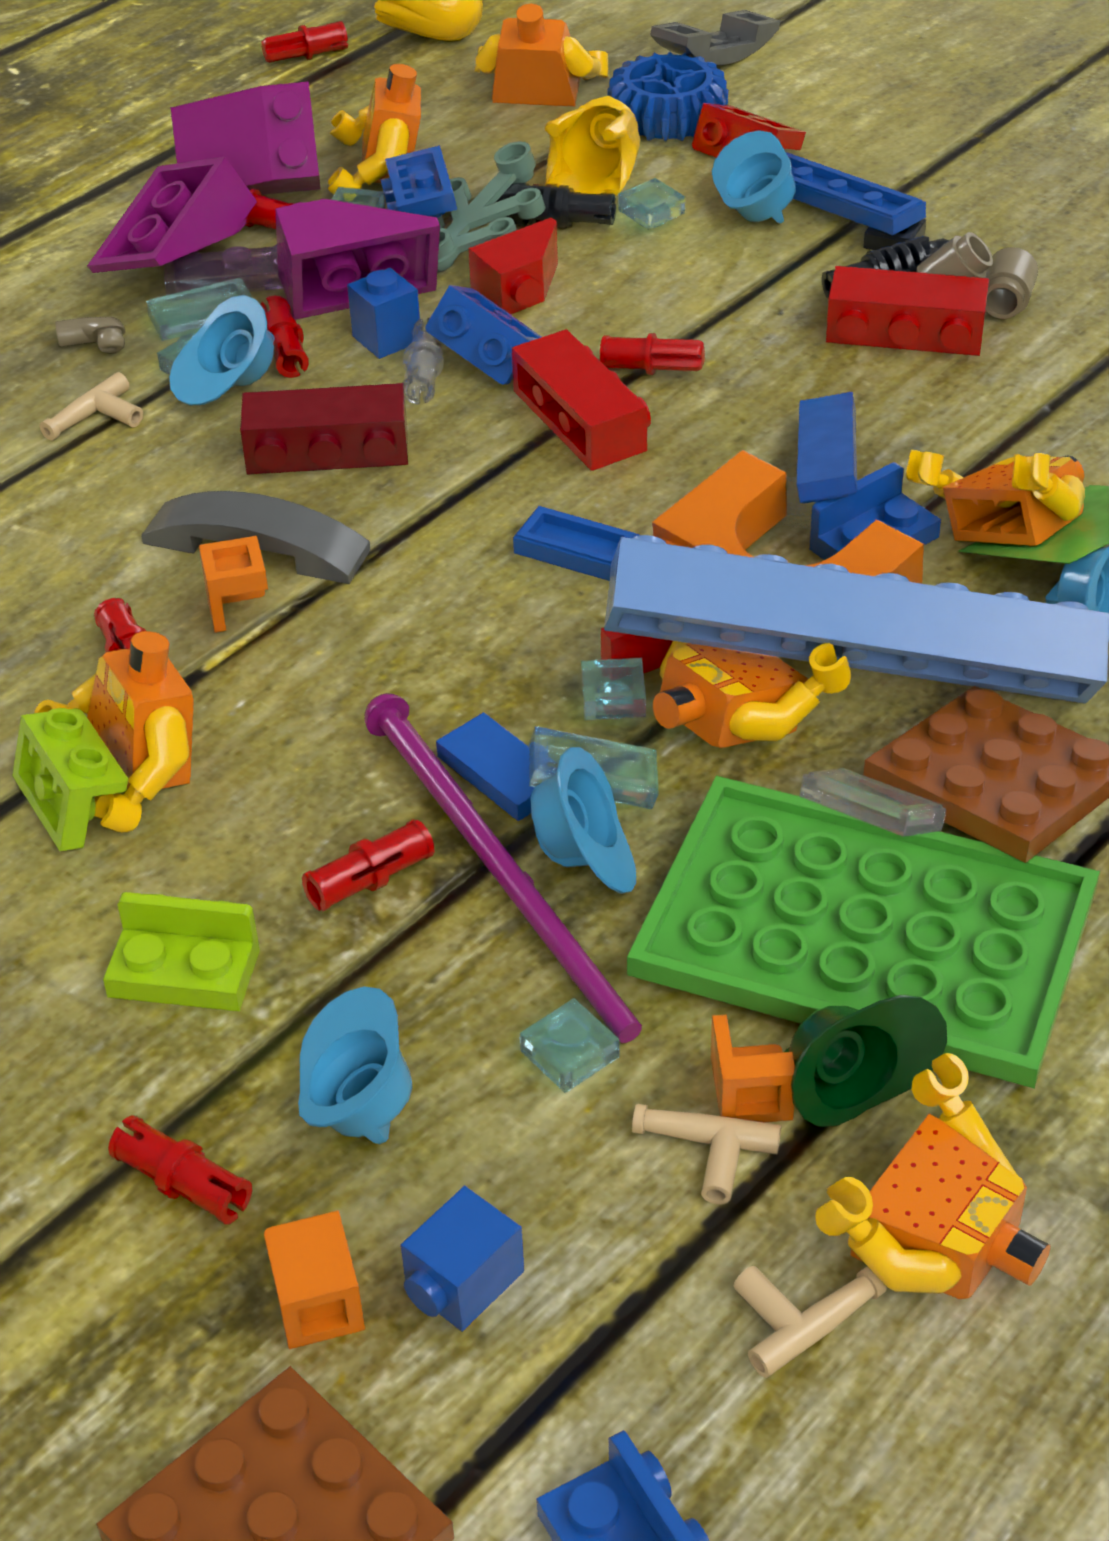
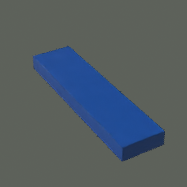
M786 152L791 161V172L795 180L796 193L793 197L795 200L890 235H895L926 218V202L919 198Z
M853 391L800 401L797 458V490L800 503L803 502L805 504L847 497L857 493L856 408Z

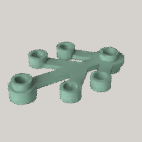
M522 141L512 142L501 147L495 153L494 160L499 172L469 205L471 193L466 180L461 177L450 179L457 210L450 211L453 222L447 229L444 228L443 217L437 218L440 224L437 273L450 268L461 252L467 251L468 248L516 231L517 228L514 220L506 216L517 213L521 219H532L544 212L546 206L541 192L537 188L524 189L515 196L496 202L512 184L526 183L533 177L536 162L528 143ZM489 223V225L486 227L468 232L473 228Z

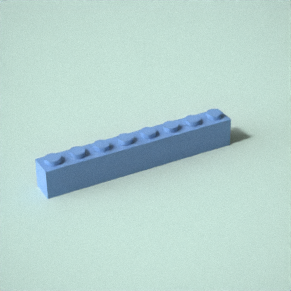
M639 535L633 538L621 537L611 563L604 630L803 661H809L811 651L817 646L831 643L834 646L837 661L841 657L846 656L850 668L1085 704L1107 682L1109 613L1088 610L1086 605L1079 602L1065 601L1048 604L1029 601L1027 596L1016 592H1002L991 595L971 592L966 586L958 583H940L933 586L909 582L906 577L894 573H883L876 576L849 573L845 567L836 564H820L815 567L788 563L785 558L772 554L747 557L728 554L723 548L714 545H698L693 548L666 544L663 539L650 535Z

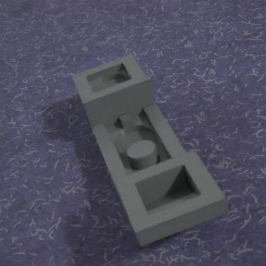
M748 10L724 13L722 15L720 31L710 33L682 23L672 22L652 26L650 35L660 46L681 55L687 53L692 58L701 56L705 62L725 65L738 62L759 50L779 30L781 21Z
M236 491L192 493L167 501L141 535L143 544L192 554L195 553L204 539L220 542L257 536L260 550L295 556L297 574L345 584L351 583L371 550L369 540L339 521L318 511L275 497Z

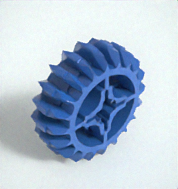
M670 51L664 55H658L654 52L649 57L639 55L635 61L624 62L622 67L613 70V77L609 79L607 96L623 102L631 109L638 123L639 136H646L648 141L658 138L666 142L668 139L683 141L687 136L694 137L703 103L728 105L729 90L726 89L727 80H725L724 71L717 69L715 63L705 62L701 56L692 58L687 53L674 55Z

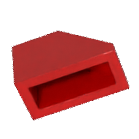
M551 217L468 248L471 288L478 291L510 315L544 302L558 266L557 221Z

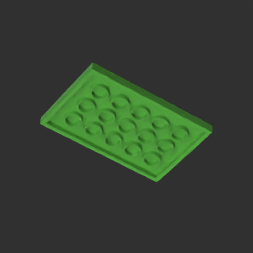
M716 775L627 956V975L797 1023H802L813 1012L827 1006H849L860 1010L877 1001L898 995L919 996L937 1006L947 1023V1044L943 1054L950 1053L956 1055L963 1061L969 1071L1035 1089L1096 893L1100 871L1037 855L1024 863L981 841Z

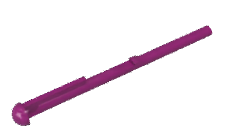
M391 693L381 694L373 698L367 705L364 713V721L368 731L375 736L387 735L618 1041L628 1043L634 1040L642 1030L641 1023L535 888L529 874L526 871H522L474 809L473 803L407 720L409 715L408 703L402 697Z

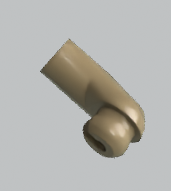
M83 317L55 322L60 347L97 342L102 352L116 353L125 345L123 337L126 332L125 327L115 317Z

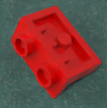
M703 103L692 148L717 158L722 149L735 138L749 132L761 130L772 133L780 141L784 149L801 150L806 132L734 106Z

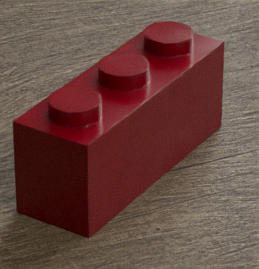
M404 383L242 393L240 433L247 475L408 465V433Z

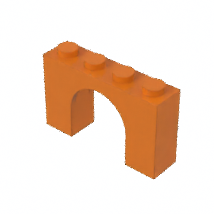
M742 450L652 522L653 536L663 539L666 544L689 548L698 545H714L723 548L728 554L753 557L746 549L787 516L786 472ZM875 520L832 557L805 566L815 567L820 564H836L845 567L849 573L869 576L894 573L906 577L909 582L922 584L924 544L879 520Z

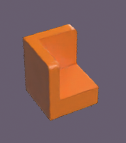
M257 536L199 545L206 595L215 633L226 631L222 604L260 598L265 595V590H268L266 570Z
M727 1014L712 1015L711 1064L720 1116L764 1123L793 1120L794 1104L791 1082L795 1064L792 1052H783L782 1047L777 1044L732 1047Z
M339 1210L267 1228L264 1232L288 1348L293 1349L365 1330L359 1286Z

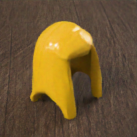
M377 0L374 8L377 14L376 20L388 26L432 39L458 41L473 33L481 21L483 0Z
M604 96L592 99L586 104L581 105L578 109L566 112L546 124L545 131L549 134L550 147L545 186L547 184L556 185V187L568 185L569 188L574 189V192L586 194L611 193L615 194V197L623 190L631 176L640 147L638 123L629 107L611 96Z

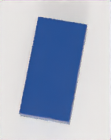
M538 506L513 537V548L515 554L610 581L611 563L620 538H633L640 534Z
M484 712L436 741L437 757L517 821L531 814L530 798L534 788L557 772L556 767Z

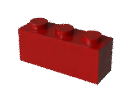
M835 266L828 299L826 343L980 356L989 278Z
M567 329L511 347L514 392L591 471L647 451V428L651 424V415L646 402L625 386L614 371H610L594 356L592 350L587 345H583Z

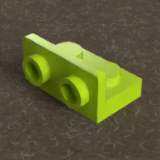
M56 708L48 712L21 715L12 776L58 850L66 851L84 848L88 821L92 820L95 815L94 797L125 792L128 777L82 710L77 708Z
M123 892L117 904L123 930L103 978L107 998L240 1012L260 952L253 908L248 904L232 903L229 901H210L171 897L161 894Z

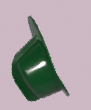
M898 995L877 1001L860 1010L849 1006H827L813 1012L800 1024L792 1037L790 1047L784 1051L792 1052L795 1070L791 1082L793 1104L802 1118L819 1127L838 1126L856 1118L866 1110L910 1090L914 1076L925 1069L932 1071V1060L941 1056L946 1047L947 1023L939 1009L922 997Z

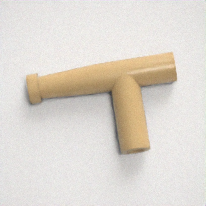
M116 372L78 397L51 419L47 418L42 421L39 427L44 437L53 441L60 436L62 431L89 417L96 411L131 427H136L143 419V410L134 404L118 398V396L129 390V382L122 373Z
M636 1104L632 1122V1133L644 1134L645 1131L689 1141L711 1144L701 1195L706 1201L713 1204H725L731 1199L740 1149L778 1154L781 1137V1125L703 1113L648 1109V1105Z
M756 1266L745 1269L737 1277L733 1286L747 1303L775 1330L773 1334L748 1351V1357L752 1366L764 1378L771 1376L834 1330L870 1298L877 1299L886 1292L884 1283L868 1266L857 1273L856 1279L813 1304L802 1313Z

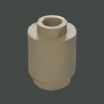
M968 232L963 237L954 236L917 266V272L984 278L986 277L987 269L993 265V257L982 239L976 234Z
M1008 247L997 251L992 256L993 265L987 269L986 277H984L989 278L986 311L991 316L999 319L1014 317L1027 307L1038 276V265L1034 257L1027 251L1015 247Z

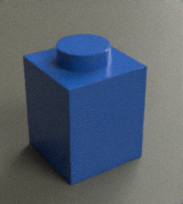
M393 269L376 270L369 273L365 278L347 284L352 337L377 358L381 359L422 342L418 289Z
M465 1185L400 1244L405 1276L404 1289L410 1300L426 1315L436 1317L440 1314L462 1332L525 1271L522 1227Z

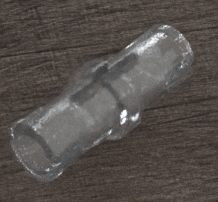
M423 319L418 320L414 324L411 344L406 347L403 355V364H405L404 369L406 371L402 382L404 383L405 399L414 404H420L421 391L423 390L424 403H428L433 399L436 377L441 374L444 367V357H442L443 352L441 350L442 342L426 330L423 331Z

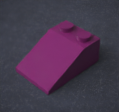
M309 82L258 86L170 108L177 163L226 157L249 190L257 189L261 192V195L321 189Z
M226 157L157 166L87 267L92 273L162 266L238 233L246 224L245 218L257 201Z
M330 199L299 202L290 206L276 208L278 276L286 299L290 304L292 317L295 320L350 309L347 284L365 278L369 273L376 270L393 269L417 288L418 294L436 291L440 224L437 217Z

